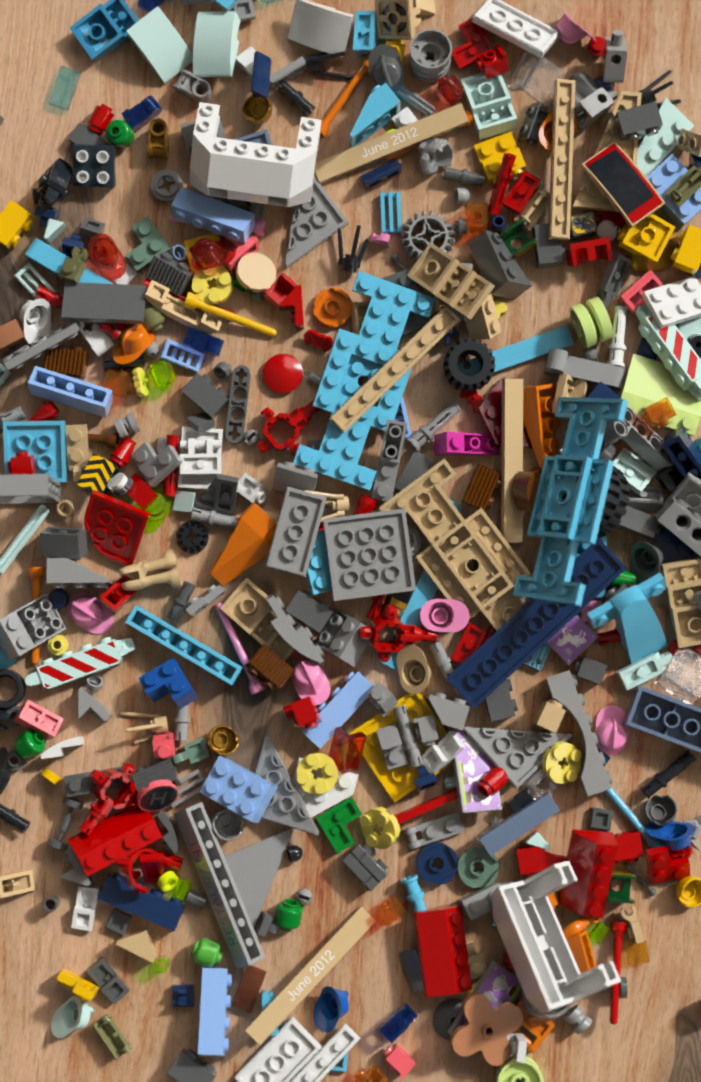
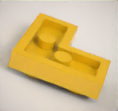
M65 969L60 971L56 979L65 988L71 989L73 987L72 992L76 994L78 999L85 1002L88 1000L92 1001L100 989L99 985Z

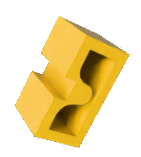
M13 200L7 204L0 214V244L9 250L19 244L21 241L20 234L23 231L27 232L32 227L34 220L31 213Z
M689 224L685 230H681L678 241H680L679 249L674 248L670 259L673 260L672 267L694 275L701 263V229Z

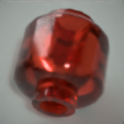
M445 74L436 81L438 86L435 88V93L443 104H450L452 106L463 97L464 87L456 76L451 75L447 77Z

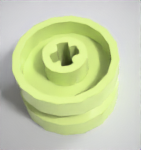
M596 296L587 300L585 306L579 303L569 308L574 330L584 348L587 349L596 345L597 338L602 342L613 338V328L609 315L599 297Z
M510 1055L508 1061L496 1069V1082H517V1078L521 1080L520 1082H544L538 1065L528 1056L525 1057V1062H516L514 1055Z

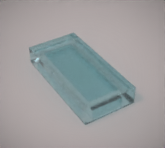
M61 65L48 101L49 105L68 111L81 76L80 71Z

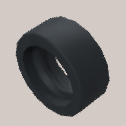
M2 669L0 670V678L10 677L17 684V693L14 698L8 701L0 700V708H10L22 701L25 696L26 685L19 673L13 670Z

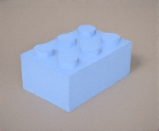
M671 154L646 178L665 202L659 209L681 230L701 212V187L680 207L665 194L688 171Z
M219 755L200 793L245 819L259 823L278 786L229 758Z

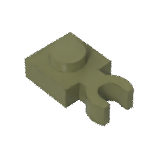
M75 246L73 248L72 258H66L58 276L62 280L78 284L86 268L83 262L89 257V252L86 249H83L80 254L81 250Z

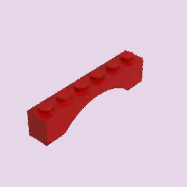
M639 831L621 832L614 835L618 844L614 865L618 864L619 860H626V863L637 862L639 861L638 858L644 857ZM534 845L515 848L518 873L520 875L524 874L525 878L531 877L536 872H541L554 864L566 862L567 856L556 855Z

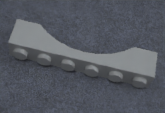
M570 670L544 679L551 699L563 704L562 707L569 712L580 730L584 758L579 779L585 796L588 797L612 789L610 785L613 783L609 771H605L603 764H606L602 752H598L596 746L599 744L595 732H591L589 726L592 724L589 713H585L582 705H585L584 698L581 693L578 694L575 687L578 685L575 674H571Z

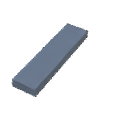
M547 792L478 838L491 856L559 812L560 809Z

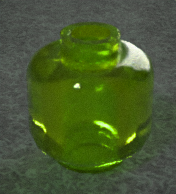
M165 360L150 364L147 375L151 386L156 389L160 388L161 391L172 388L171 384L176 381L172 364L165 362Z

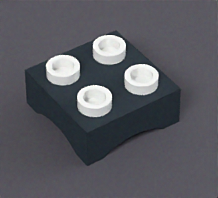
M72 145L73 187L114 188L116 186L115 145Z

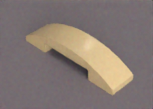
M151 280L144 297L160 312L191 328L210 333L219 332L224 318L198 308H191V310L184 308V301L168 294L169 288Z

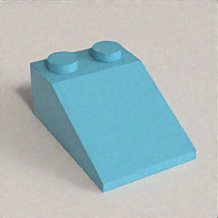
M384 83L382 86L377 85L370 91L371 94L350 133V148L361 144L400 112L401 101L387 83Z

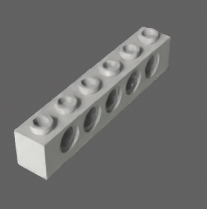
M671 497L656 514L657 520L701 556V535H692L694 530L701 529V516L697 512L692 514L687 509L688 505L680 498L676 500ZM680 516L687 517V520L684 523L680 524L676 522L677 518Z

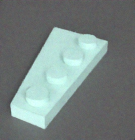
M667 98L663 100L659 108L663 123L661 129L653 136H646L645 134L638 147L637 166L646 177L678 144L681 128L690 131L694 127Z

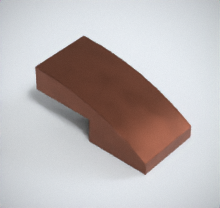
M252 965L246 966L232 1007L251 1014L267 971Z

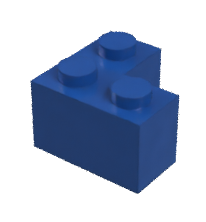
M174 657L138 678L146 694L153 702L170 694L175 703L180 708H183L198 699L183 668Z

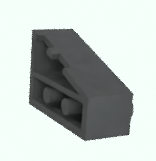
M485 230L468 244L483 278L495 286L490 294L516 299L532 287L498 233Z

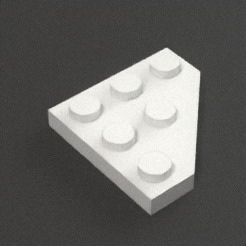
M299 757L297 767L303 758ZM296 767L293 782L311 817L354 795L359 774L337 768L338 780L335 786L324 794L314 795L306 792L298 783ZM313 769L314 779L323 777V774H321L322 769Z

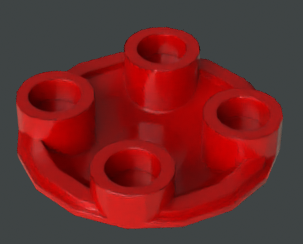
M277 354L271 357L265 363L263 369V379L266 385L272 391L278 393H291L300 385L303 377V369L300 362L294 356L288 354Z

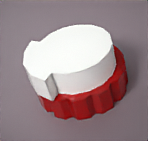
M605 216L597 223V234L601 238L609 237L610 241H612L618 234L619 223L615 218Z

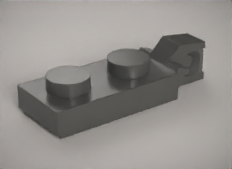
M614 252L612 255V260L609 262L596 295L603 302L606 310L612 298H616L631 263L630 259L617 252Z

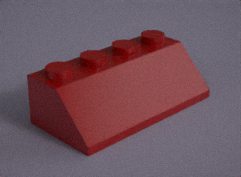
M137 805L135 808L129 807L97 823L90 836L82 831L68 838L67 841L84 876L87 877L116 862V860H120L162 838V835L149 811L142 810Z
M572 829L566 861L570 862L578 881L560 889L558 898L560 905L583 917L603 918L618 847L613 832Z
M443 905L413 912L424 997L458 994L472 990L461 906Z

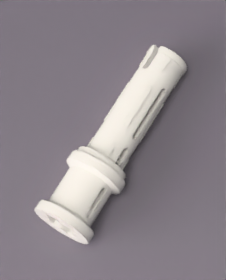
M616 306L614 308L612 343L608 346L610 354L607 364L624 368L623 357L626 351L624 336L628 308Z

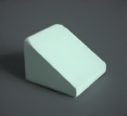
M53 219L48 220L44 233L47 243H51L66 229L64 222Z
M176 490L173 511L192 514L196 493Z
M534 831L524 840L527 844L549 850L551 847L537 831Z

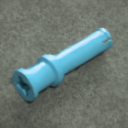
M417 874L400 880L401 884H404L407 893L406 899L411 902L414 912L426 910L423 900L424 892L420 890Z

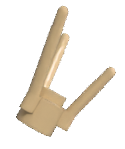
M304 490L327 498H333L331 501H326L325 506H331V510L336 513L322 517L321 522L327 518L343 517L345 512H349V498L344 496V494Z
M120 712L121 716L154 719L150 720L151 724L125 729L126 732L147 729L155 732L133 742L135 745L153 739L154 734L169 732L167 716H161V713Z

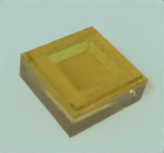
M646 940L638 944L635 942L625 943L629 965L649 962Z

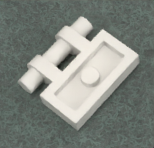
M195 438L181 440L180 449L188 448V454H180V458L183 461L180 464V475L222 474L221 453H213V448H221V440H213V438H207V440H195ZM195 448H207V453L195 454Z

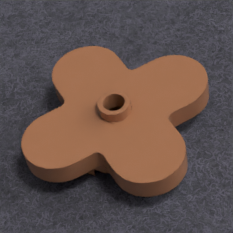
M479 992L469 994L462 1004V1011L466 1018L465 1024L456 1028L451 1034V1047L461 1056H470L477 1051H481L483 1058L493 1066L503 1065L511 1055V1047L507 1040V1035L516 1031L521 1026L523 1021L522 1012L513 1003L505 1002L493 1008L490 1000L484 994Z

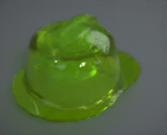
M152 488L158 497L144 510L151 513L144 533L156 531L172 509L171 497L163 496L164 490L161 488ZM136 503V505L134 506V507H137V508H139V509H142L137 503Z

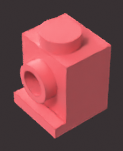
M174 732L153 735L154 758L169 759L175 755Z
M397 1043L394 1046H388L383 1052L387 1060L386 1065L393 1072L397 1070L398 1078L401 1080L416 1065L415 1060Z

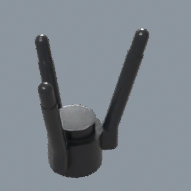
M345 51L332 54L322 52L306 56L308 72H313L314 76L322 75L350 80L354 77L346 74L320 71V69L324 68L323 60L346 55Z
M668 70L645 89L639 91L642 93L641 105L655 102V94L673 84V81H670L653 91L651 90L671 74L672 70ZM681 99L670 100L672 104L681 103Z
M357 225L351 255L345 254V258L343 257L342 232L340 228L337 230L338 264L341 265V270L356 273L357 268H360L362 257L369 242V239H365L357 258L355 254L360 235V225Z

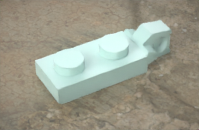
M669 651L662 654L656 652L616 672L624 689L627 691L662 674L663 670L666 669L665 665L674 661V658Z

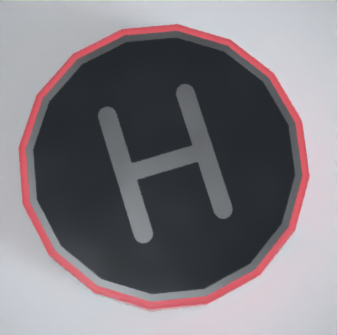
M170 780L152 781L148 784V787L145 789L142 787L139 790L137 802L139 807L145 811L162 810L176 801L178 797L177 786L172 784Z

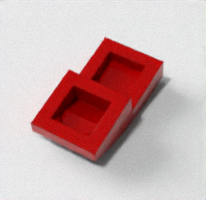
M135 473L130 477L133 480V485L127 491V494L145 510L158 495Z

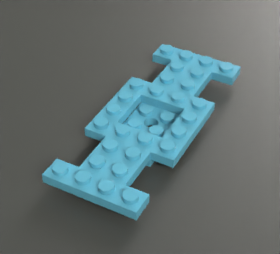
M359 271L352 291L371 298L358 335L339 328L312 406L330 412V417H332L361 388L358 384L359 377L365 376L370 380L399 351L397 347L409 312L429 318L436 298ZM412 368L344 434L329 419L319 451L299 444L293 464L311 468L317 473L370 491L377 471L358 465V461L370 427L385 432L387 419H395Z
M559 397L555 417L570 420L562 454L545 456L527 531V536L542 539L533 577L517 575L513 591L514 596L581 606L586 585L570 582L579 542L596 543L614 462L610 460L598 459L607 421L623 422L628 401L610 398ZM567 493L566 499L562 501L563 495Z

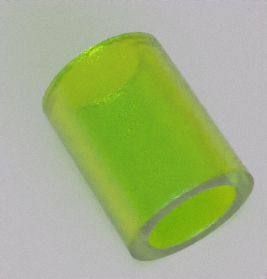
M180 877L173 896L186 901L193 883Z
M599 921L588 936L600 944L610 931V928Z
M159 956L154 962L153 968L157 973H164L168 969L170 961L166 956ZM158 961H163V962H165L166 967H165V968H160V967L158 966L157 962H158Z

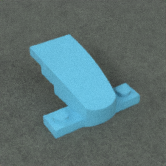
M658 573L639 585L623 590L610 601L587 613L590 624L594 629L606 625L611 619L615 618L616 629L620 634L621 644L626 650L630 664L667 647L660 622L647 599L653 596L660 595L666 589L664 577L661 573Z

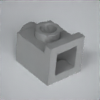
M380 682L367 693L371 698L369 704L383 717L398 704L394 695Z
M434 715L413 718V723H418V726L415 727L416 737L421 739L423 747L435 744L434 740L439 738Z

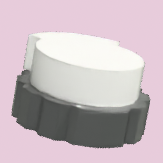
M123 473L116 474L108 482V488L117 496L127 493L133 485V480Z

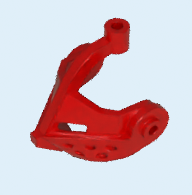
M149 848L139 849L120 860H116L115 863L121 870L127 885L138 894H148L149 890L135 882L134 879L141 877V872L139 870L133 871L132 864L140 854L157 853Z

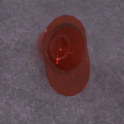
M99 233L94 235L90 239L87 249L89 252V262L104 277L112 280L121 278L126 270V261L113 239L107 234Z
M202 238L189 248L192 254V266L199 271L228 264L233 260L237 251L235 244L231 241H214L210 238Z

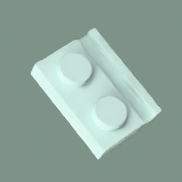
M623 448L613 461V466L620 469L628 481L627 486L638 495L657 472L626 448Z

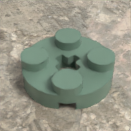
M475 845L466 849L458 860L459 876L469 887H487L498 876L499 863L495 854L490 856L483 846ZM475 862L483 863L482 868L484 870L482 872L480 870L474 871L475 867L473 864Z

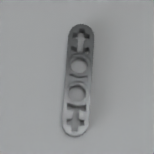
M243 365L235 367L232 373L225 431L226 439L231 444L241 443L245 432L251 373ZM241 370H244V373L247 374V377H243L242 382L243 385L247 384L246 387L241 385L234 386L235 383L239 384V376H236V374L240 373ZM236 390H243L245 392V397L242 400L234 398ZM236 409L241 410L243 413L240 420H234L231 417L232 412ZM230 423L242 424V427L237 426V433L240 434V437H236V440H232V436H229V433L234 431V426H230Z

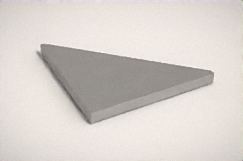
M315 177L311 202L299 204L293 208L285 261L286 269L336 234L339 228L343 229L349 224Z
M463 728L465 734L495 767L505 770L508 782L514 789H517L542 766V758L548 748L551 749L556 742H567L572 737V734Z
M265 736L255 774L277 785L278 788L268 804L262 819L319 835V831L271 737Z
M293 828L224 856L253 928L291 838Z

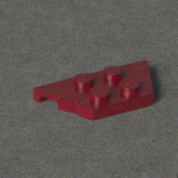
M505 376L498 381L493 390L490 391L486 399L477 408V413L491 438L492 444L496 447H501L502 379H506ZM523 422V447L533 449Z

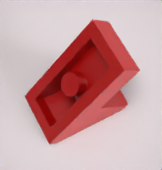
M297 285L279 304L278 308L279 310H295L291 312V323L296 324V329H304L302 286Z
M127 575L122 576L99 597V600L111 611L118 612L122 609L125 602L138 590H123L121 584L131 581V579Z

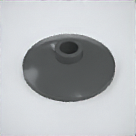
M451 998L444 1000L436 1007L433 1014V1025L436 1032L442 1038L449 1041L451 1035L448 1033V1030L452 1025L450 1020L456 1018L462 1009L463 1001L460 999Z

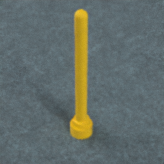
M188 292L184 308L189 310L191 308H198L271 337L277 335L275 329L200 301L196 294Z

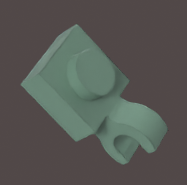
M202 737L185 744L184 748L186 751L172 756L175 764L189 759L190 763L193 764L210 757V754Z

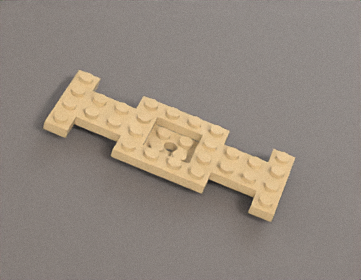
M444 458L381 505L379 509L381 511L405 509L406 513L410 514L432 544L417 555L416 558L447 599L461 601L469 610V619L482 611L496 631H498L527 604L524 598L514 596L513 591L517 575L528 576L531 573L482 508L467 519L462 517L441 489L444 484L457 475ZM475 559L479 562V568L476 571H470L467 568L469 560Z

